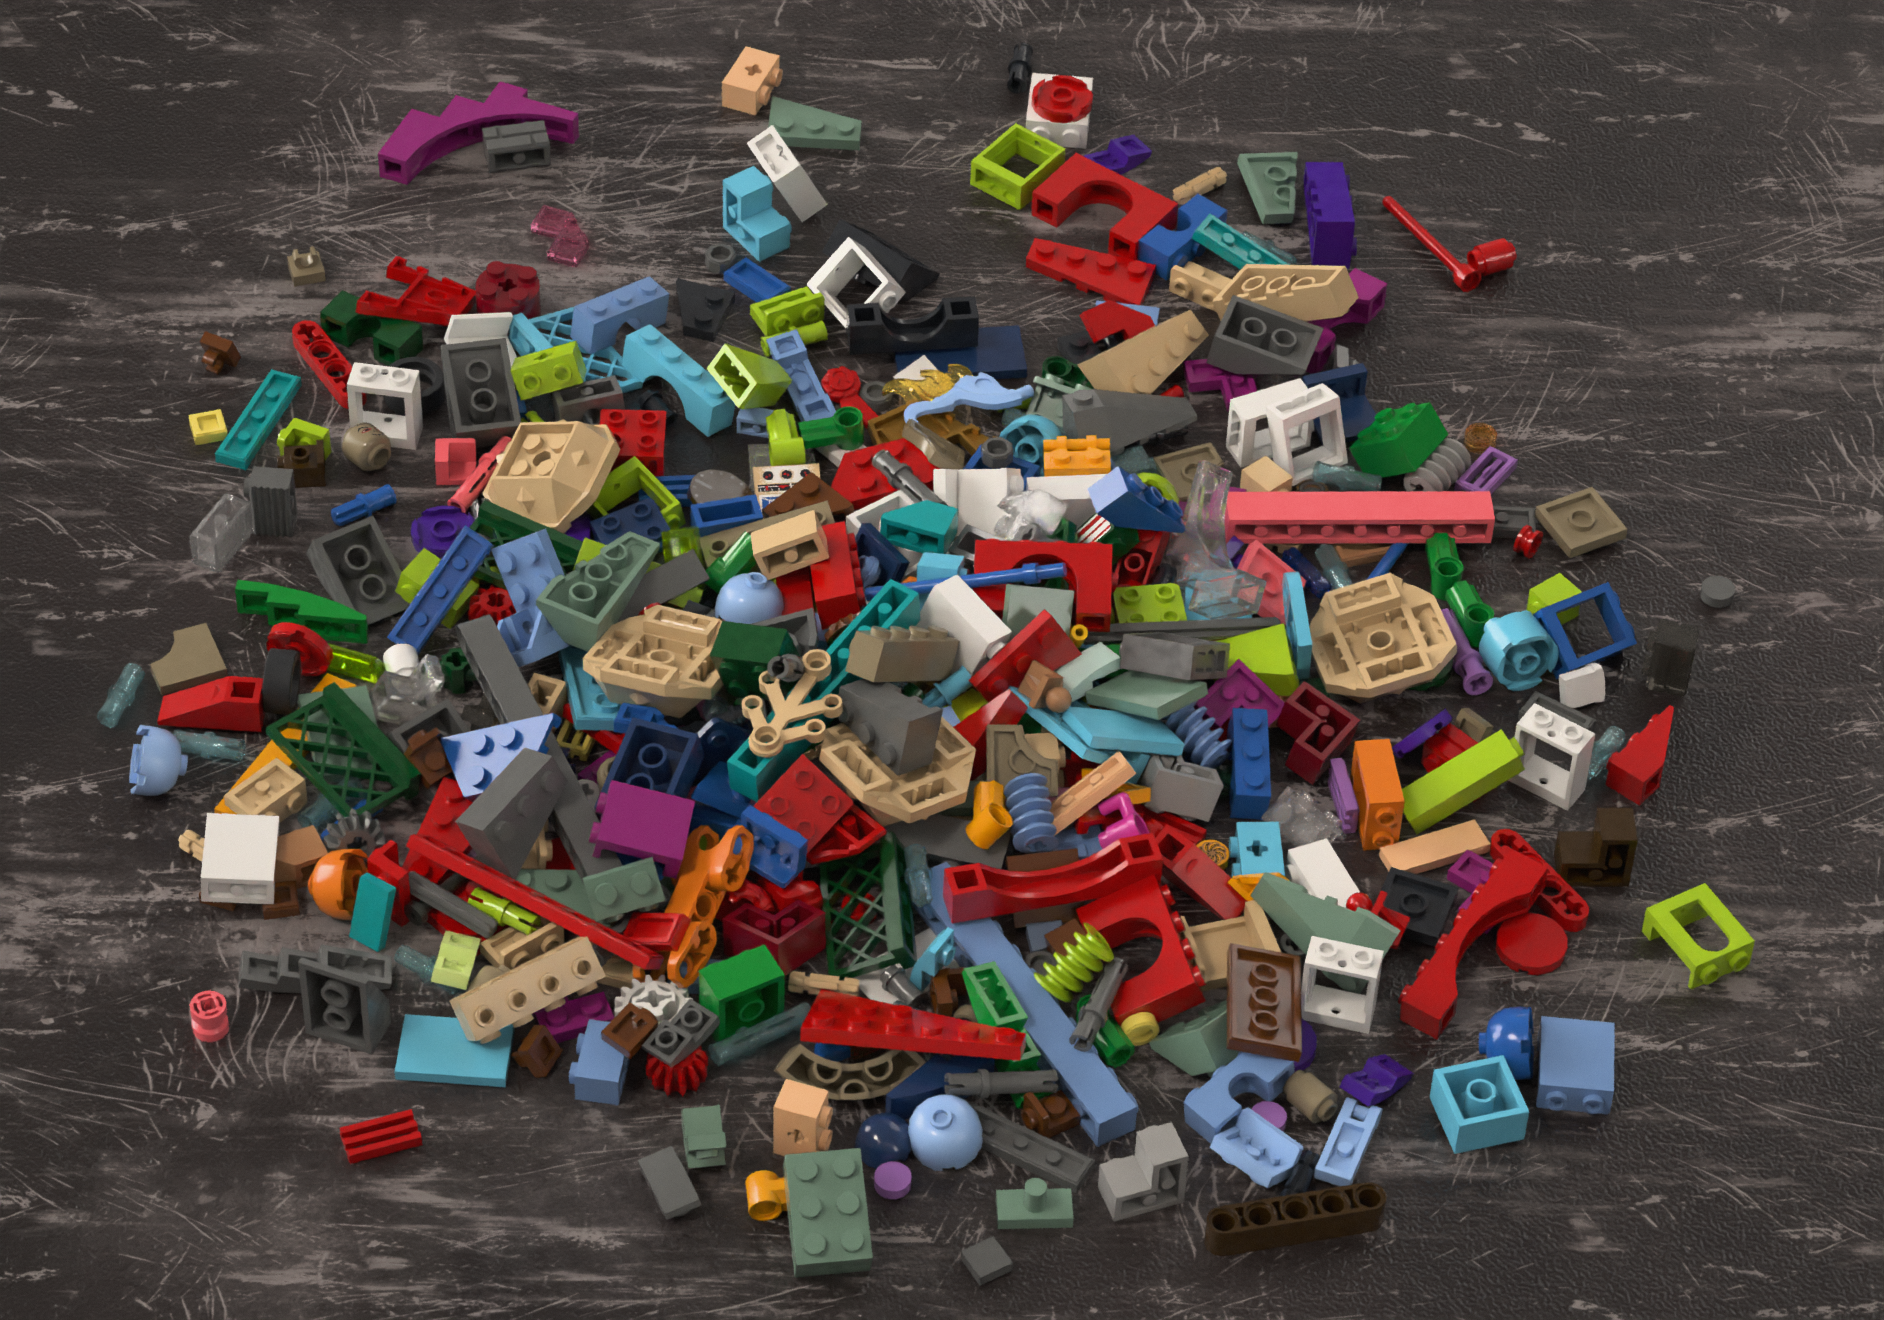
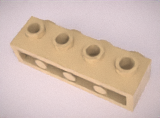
M576 937L449 1001L467 1040H480L481 1044H485L501 1036L500 1029L510 1024L516 1028L534 1019L532 1013L542 1008H545V1011L548 1012L566 1003L564 997L574 992H577L578 996L594 990L598 987L596 981L606 976L588 937Z

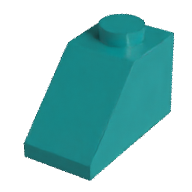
M929 500L883 513L881 516L880 533L892 545L919 553L947 554L958 531V508Z

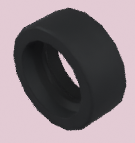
M407 357L397 360L388 366L419 370L420 381L431 385L428 389L421 391L422 416L432 413L441 406L445 399L444 374L439 365L426 358ZM383 395L388 408L397 414L405 416L404 398Z
M270 649L263 678L262 702L265 713L289 715L295 711L301 678V657L299 651Z

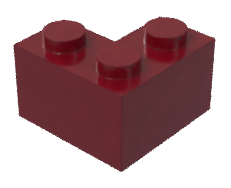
M1304 681L1285 701L1276 723L1277 727L1296 739L1285 766L1313 785L1330 767V759L1338 758L1350 745L1360 719Z
M798 899L775 915L745 903L723 918L724 954L733 957L745 950H751L765 944L786 976L826 948L825 912Z

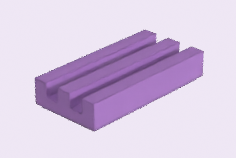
M1489 446L1455 482L1454 490L1490 491V494H1492L1517 468L1518 460ZM1494 457L1497 458L1473 484L1470 483Z
M1342 758L1330 759V778H1328L1327 783L1343 834L1355 833L1358 824L1359 806L1345 761Z

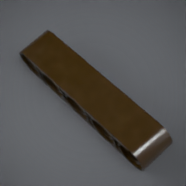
M1365 1182L1213 1208L1207 1215L1204 1238L1205 1247L1214 1255L1229 1256L1373 1232L1379 1229L1383 1223L1387 1199L1386 1192L1378 1184Z

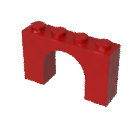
M1078 153L1070 157L1032 193L1031 215L1056 228L1077 209L1086 205L1108 204L1124 211L1127 215L1109 230L1108 254L1138 260L1139 240L1157 225H1161L1171 231L1177 225L1178 203Z
M994 538L975 540L974 574L1022 568L1023 564L1038 563L1039 566L1065 563L1067 576L1062 578L1071 585L1076 596V625H1084L1088 632H1110L1113 544H1102L1100 542L1068 543L1066 541L1034 542L1027 539L1000 541ZM1006 584L973 588V591L1002 621Z
M1155 874L1076 909L1085 933L1088 934L1083 925L1084 922L1092 925L1106 939L1111 949L1138 937H1154L1163 941L1162 950L1156 962L1144 973L1120 984L1116 996L1110 1005L1120 1027L1125 1019L1136 1013H1151L1155 1016L1157 1023L1206 1001L1201 988L1207 985L1199 966L1193 967L1191 962L1192 959L1196 958V954L1189 939H1183L1181 933L1186 931L1185 925L1178 911L1172 912L1171 906L1176 904L1174 896L1167 884L1160 885Z

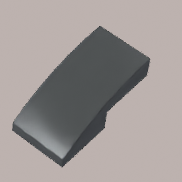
M689 999L670 1022L664 1019L644 1042L642 1048L668 1066L673 1067L695 1051L721 1023L719 1016L694 1000Z
M672 1146L637 1160L641 1172L652 1189L655 1200L666 1220L675 1216H683L691 1209L701 1206L700 1199Z

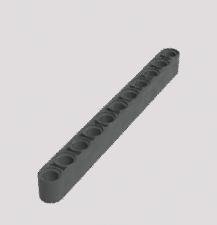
M491 615L456 625V634L460 647L500 724L543 715ZM551 730L545 742V746L549 748L547 755L553 756L568 782L550 813L549 819L584 885V877L623 865L614 851L603 849L599 858L592 857L595 844L588 841L593 822H600Z

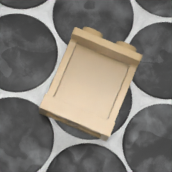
M1255 900L1245 902L1244 916L1189 927L1185 917L1181 916L1186 931L1182 932L1181 936L1183 939H1189L1196 954V958L1191 960L1193 967L1199 966L1207 984L1201 987L1202 991L1227 986V951L1230 943L1281 952L1264 910Z

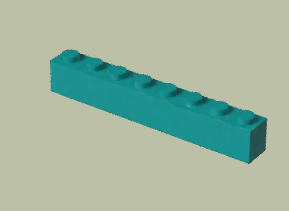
M890 579L826 650L831 658V673L824 680L815 683L802 704L820 700L828 694L838 695L841 686L863 679L845 671L850 655L849 646L855 637L856 631L871 630L872 626L890 630L891 626H898L908 630L910 626H916L921 620L919 593ZM793 687V688L790 690V692L784 697L785 701H786V699L788 698V696L790 695V693L792 692V690L794 689V687ZM774 711L765 718L768 724L775 717ZM820 714L790 722L785 729L805 725L811 719H820L827 727L834 718H828ZM814 729L810 732H818L820 730ZM748 737L727 761L730 789L758 802L812 743L806 739L784 744L782 751L775 756L759 757L750 750Z

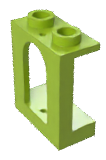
M1706 883L1646 908L1642 927L1643 934L1649 941L1660 936L1663 937L1690 969L1688 987L1691 990L1703 984H1711L1719 977L1730 972L1741 971L1750 964L1755 940ZM1709 915L1725 933L1729 944L1720 951H1707L1696 944L1683 926Z

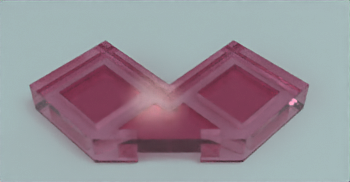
M546 205L542 206L531 223V232L555 239L547 251L548 260L577 268L589 249V239L580 230L572 212Z

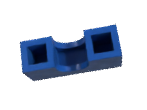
M1197 194L1178 209L1177 231H1171L1161 225H1157L1139 240L1138 260L1155 264V274L1167 281L1170 278L1171 269L1174 265L1183 268L1188 261L1201 256L1207 249L1192 239V236L1209 213L1226 223L1227 210Z
M1233 708L1227 728V739L1232 740L1231 745L1227 749V752L1230 753L1228 760H1233L1232 777L1229 786L1230 818L1265 820L1271 799L1268 713L1264 709Z

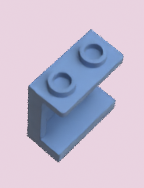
M1541 1016L1537 1037L1539 1081L1536 1107L1556 1111L1586 1112L1589 1114L1610 1113L1614 1094L1615 1023Z

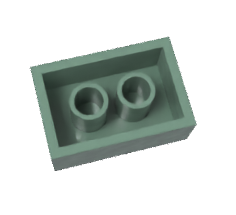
M854 1148L785 1155L783 1175L794 1277L870 1271L873 1254L861 1149Z

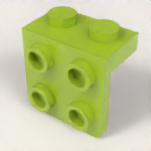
M1175 583L1117 587L1114 593H1111L1110 624L1187 621L1180 587Z

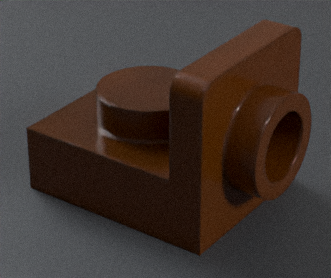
M437 727L428 733L423 729L413 735L407 741L409 746L403 754L421 772L420 780L427 790L440 782L443 777L446 778L453 773L443 746L438 740L441 732Z
M965 967L944 968L939 970L935 977L931 976L929 995L933 1013L952 1017V1011L958 1009L957 997L965 996L967 992L962 976V971Z
M629 1002L601 1031V1038L614 1049L631 1059L658 1027V1020L648 1009H639Z
M1062 1090L1039 1100L1032 1091L1024 1094L1021 1117L1028 1129L1051 1138L1080 1124L1081 1115Z

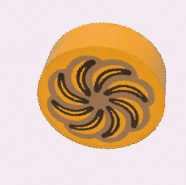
M1205 840L1196 845L1223 871L1227 868L1229 850L1222 842Z

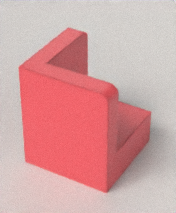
M436 438V485H462L477 467L476 440L474 438Z

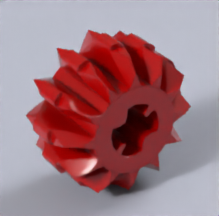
M493 584L490 585L488 590L478 588L477 594L470 597L469 621L491 615L497 626L499 620L516 613L508 591L503 588H495Z
M699 1046L681 1062L670 1067L648 1053L646 1075L648 1080H652L655 1090L664 1088L667 1097L673 1091H678L683 1097L686 1089L697 1092L699 1083L705 1082L708 1056L706 1051H702V1046Z

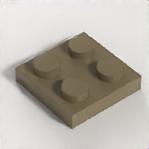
M1593 487L1536 506L1535 517L1569 558L1623 540L1627 535L1628 529Z

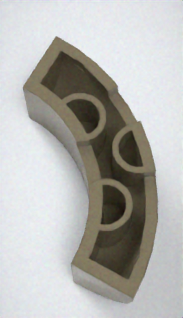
M800 1043L792 1047L775 1067L774 1072L784 1080L788 1079L828 1090V1099L856 1101L889 1093L925 1064L926 1061L915 1051L887 1049L872 1060L862 1063L841 1064L840 1062L828 1060L814 1054Z

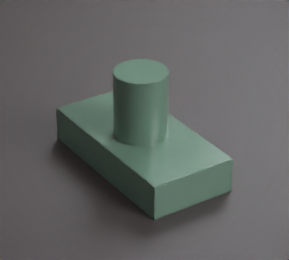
M1031 1178L1025 1183L1024 1189L996 1190L998 1229L1073 1228L1074 1217L1071 1188L1047 1189V1184L1044 1180Z

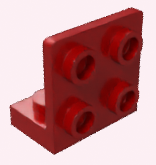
M601 410L599 425L606 424L621 449L610 472L635 456L654 476H664L666 411Z
M802 754L759 799L754 807L761 812L769 814L774 820L787 828L799 832L808 840L807 853H809L853 806L854 802Z

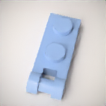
M1349 1097L1345 1099L1315 1168L1314 1178L1340 1187L1352 1184L1373 1133L1380 1122L1382 1108L1373 1105L1368 1108L1358 1105V1100Z

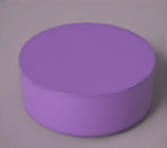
M1263 1101L1252 1107L1251 1110L1284 1132L1287 1114L1281 1105L1271 1101Z
M891 1161L881 1164L874 1173V1188L880 1196L887 1199H899L909 1193L912 1174L906 1165Z

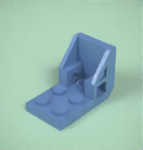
M546 528L491 549L516 610L515 614L499 620L497 628L517 666L521 667L571 646L561 639L536 606V599L550 581L560 574L565 576Z

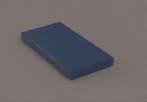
M1019 325L979 328L978 346L893 352L897 374L925 355L949 382H958L965 375L978 376L979 372L986 373L994 379L1027 377V365Z

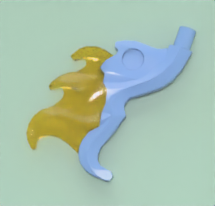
M948 364V371L952 373H944L932 369L920 370V376L926 379H894L886 383L882 390V396L896 393L904 398L907 406L904 411L905 423L909 419L918 422L916 419L923 415L953 411L957 405L961 404L988 410L1007 409L1022 405V401L1034 396V390L1029 384L1017 390H1008L1003 388L992 376L983 372H979L978 376H973L967 367L960 364Z

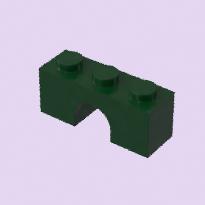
M343 290L320 311L321 328L332 341L349 347L360 338L372 337L374 360L387 366L403 358L416 357L423 350L422 325L409 320L355 313L357 301L360 297Z

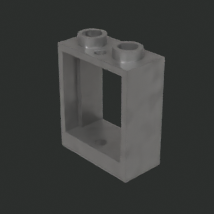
M1162 632L1123 634V641L1119 648L1120 668L1185 680L1227 678L1230 644Z

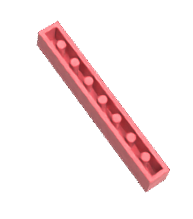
M1490 491L1226 492L1223 508L1226 544L1233 535L1244 542V544H1251L1256 539L1261 544L1426 543V539L1433 537L1435 533H1447L1451 538H1455V543H1491L1495 524Z

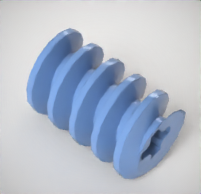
M1198 700L1160 719L1162 721L1167 720L1166 726L1171 731H1176L1175 735L1185 744L1183 751L1192 753L1190 760L1194 764L1201 763L1200 766L1215 769L1229 757L1230 753L1227 752V749L1231 745L1232 740L1226 739L1221 742L1218 740L1224 730L1218 728L1211 731L1210 728L1216 719L1214 717L1206 720L1202 719L1207 708L1203 706L1195 709L1194 705Z
M1028 773L1017 776L1004 787V795L1007 799L1006 807L1013 820V824L1010 827L1013 836L1012 842L1016 850L1025 854L1052 851L1059 844L1058 839L1054 837L1057 832L1056 827L1051 824L1054 821V815L1049 811L1052 808V803L1049 799H1046L1050 795L1049 789L1045 787L1048 781L1042 774Z

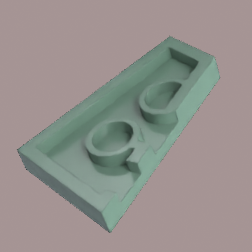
M772 96L768 128L773 125L787 146L860 150L862 121Z
M520 869L515 880L595 920L585 886L576 870ZM515 903V906H518V907H520V908H522V909H525V910H527V911H529V912H531V913H533V914H536V913H534V912H532V911H530V910H528V909H526V908H524V907L518 905L517 903ZM603 920L597 921L610 928V923H605Z

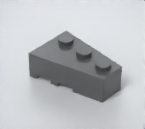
M863 678L840 687L838 696L842 699L843 712L838 716L839 720L861 742L865 743L897 776L932 763L943 709L937 706L930 708L922 704V699L917 696L907 697L901 694V688L889 682H871Z
M524 747L455 822L482 863L516 879L568 781L553 756Z

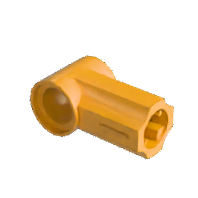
M995 780L990 782L981 781L975 786L973 820L966 825V834L969 839L982 849L990 848L1013 824L1011 815L1005 809L1004 786Z
M761 1170L750 1174L746 1178L748 1212L753 1219L769 1221L777 1218L782 1211H787L784 1177L778 1178V1175L774 1172Z

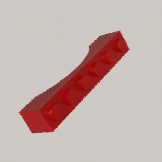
M1154 833L1119 838L1106 848L1087 858L1047 870L1029 872L1007 871L992 868L982 863L944 869L943 899L952 924L1097 899L1155 874L1161 885L1163 858Z
M1511 848L1503 859H1496L1489 872L1490 878L1485 884H1478L1471 897L1472 903L1467 910L1462 908L1458 912L1453 922L1454 928L1449 935L1444 933L1440 937L1435 947L1436 953L1431 960L1426 958L1422 962L1414 984L1412 986L1407 984L1402 990L1398 999V1003L1401 1004V1021L1438 1040L1456 1014L1458 991L1455 975L1466 950L1481 934L1493 925L1510 917L1527 913L1545 888L1548 867Z

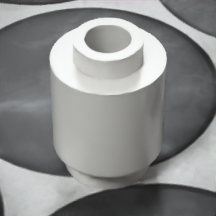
M396 644L387 649L383 655V661L390 686L401 695H409L419 690L423 680V673L416 649L409 644Z

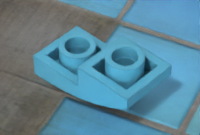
M949 927L944 929L914 965L910 981L920 991H924L930 983L931 976L935 977L939 970L943 969V965L948 966L952 962L956 953L953 929Z

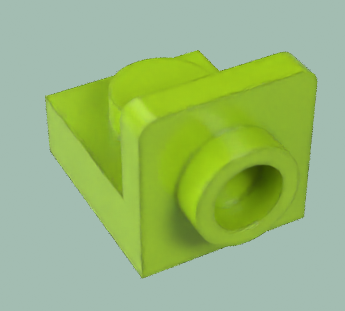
M293 418L287 428H283L278 435L277 446L279 447L280 455H284V446L317 445L316 440H323L326 460L331 454L329 429Z

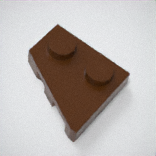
M811 472L763 508L762 514L765 519L827 500L832 515L844 512L846 518V516L855 511L851 502Z

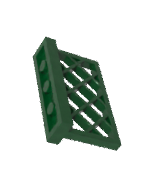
M486 500L479 507L478 517L469 527L476 533L492 538L488 541L495 545L493 548L546 528L564 575H566V572L573 571L583 543L580 540ZM494 557L486 558L474 576L507 590L501 573L498 574L490 569V567L497 566Z
M335 682L323 688V696L266 727V734L344 818L349 817L351 810L350 806L345 802L346 796L367 799L366 805L356 810L359 817L365 810L373 814L401 797L408 801L418 795L421 772ZM321 710L329 718V724L308 722V718L310 715ZM287 728L302 730L301 739L285 738L280 732ZM306 731L327 734L325 744L305 741ZM331 734L346 736L351 741L350 747L329 744ZM303 750L323 753L322 763L306 761L302 756ZM327 755L348 756L347 767L326 764ZM352 757L368 759L372 764V770L351 767ZM324 773L345 776L344 786L328 784L323 779ZM349 777L370 779L369 789L348 787ZM374 780L389 782L394 789L389 792L374 791Z
M887 832V834L880 838L879 844L869 846L859 854L819 863L826 924L828 975L840 976V980H844L845 977H858L899 963L904 969L914 967L917 962L907 850L894 832ZM879 856V863L871 873L862 869L869 859ZM841 868L848 869L838 884L831 881L830 872ZM858 874L866 878V880L854 893L848 890L847 887ZM877 884L882 887V891L874 902L864 898L873 885ZM842 894L851 898L841 912L833 909V905ZM861 903L869 908L857 922L849 917ZM878 912L884 915L885 920L874 931L868 928L867 925ZM846 923L854 928L842 942L836 939V933ZM863 932L871 936V938L862 950L859 951L851 946ZM880 941L887 945L888 954L877 958L870 957V954ZM847 952L856 956L848 967L839 969L838 963Z

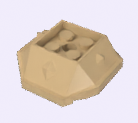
M564 419L557 422H523L519 424L504 452L496 455L498 464L482 494L493 504L564 534L572 526L571 522L581 516L596 501L621 449L606 424L591 425L579 421L567 422Z
M1392 573L1325 592L1320 608L1309 625L1312 639L1311 657L1326 692L1341 694L1358 703L1392 693L1400 695L1405 689L1431 682L1457 653L1456 642L1435 596L1419 587L1404 583L1403 579Z
M653 606L645 610L644 615L629 617L613 624L583 657V670L594 677L610 702L621 705L622 703L654 707L664 715L682 718L703 699L711 700L724 685L710 658V653L722 620L666 606Z
M941 717L932 763L897 776L844 723L826 729V738L823 740L819 761L846 790L847 796L855 799L884 827L899 821L910 824L920 819L927 820L928 816L965 803L976 749Z

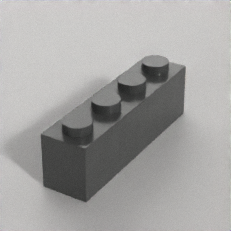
M933 814L928 816L927 820L920 819L910 824L899 821L884 826L886 833L893 831L906 848L908 863L920 868H926L927 865L937 866L947 862L951 867L982 863L992 868L1007 870L1005 856H1013L1015 851L1010 829L990 848L982 849L976 846L966 834V825L970 822L969 820L940 814ZM878 839L872 845L879 844L880 839Z

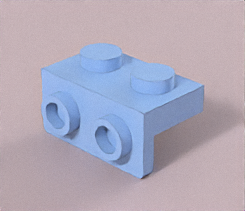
M1250 1108L1243 1109L1236 1125L1215 1135L1210 1145V1148L1221 1155L1225 1162L1235 1165L1248 1174L1253 1182L1266 1188L1288 1179L1303 1151V1146Z

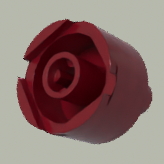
M494 261L489 263L486 270L477 278L475 285L477 314L511 312L512 315L523 313L527 319L541 316L540 282L537 272L533 267Z

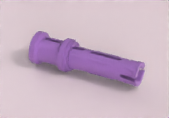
M1448 608L1442 609L1443 616L1457 645V653L1453 657V668L1462 677L1463 688L1467 694H1482L1492 686L1493 677L1489 671L1484 669L1482 665L1483 658L1480 653L1471 648L1452 609L1449 611Z

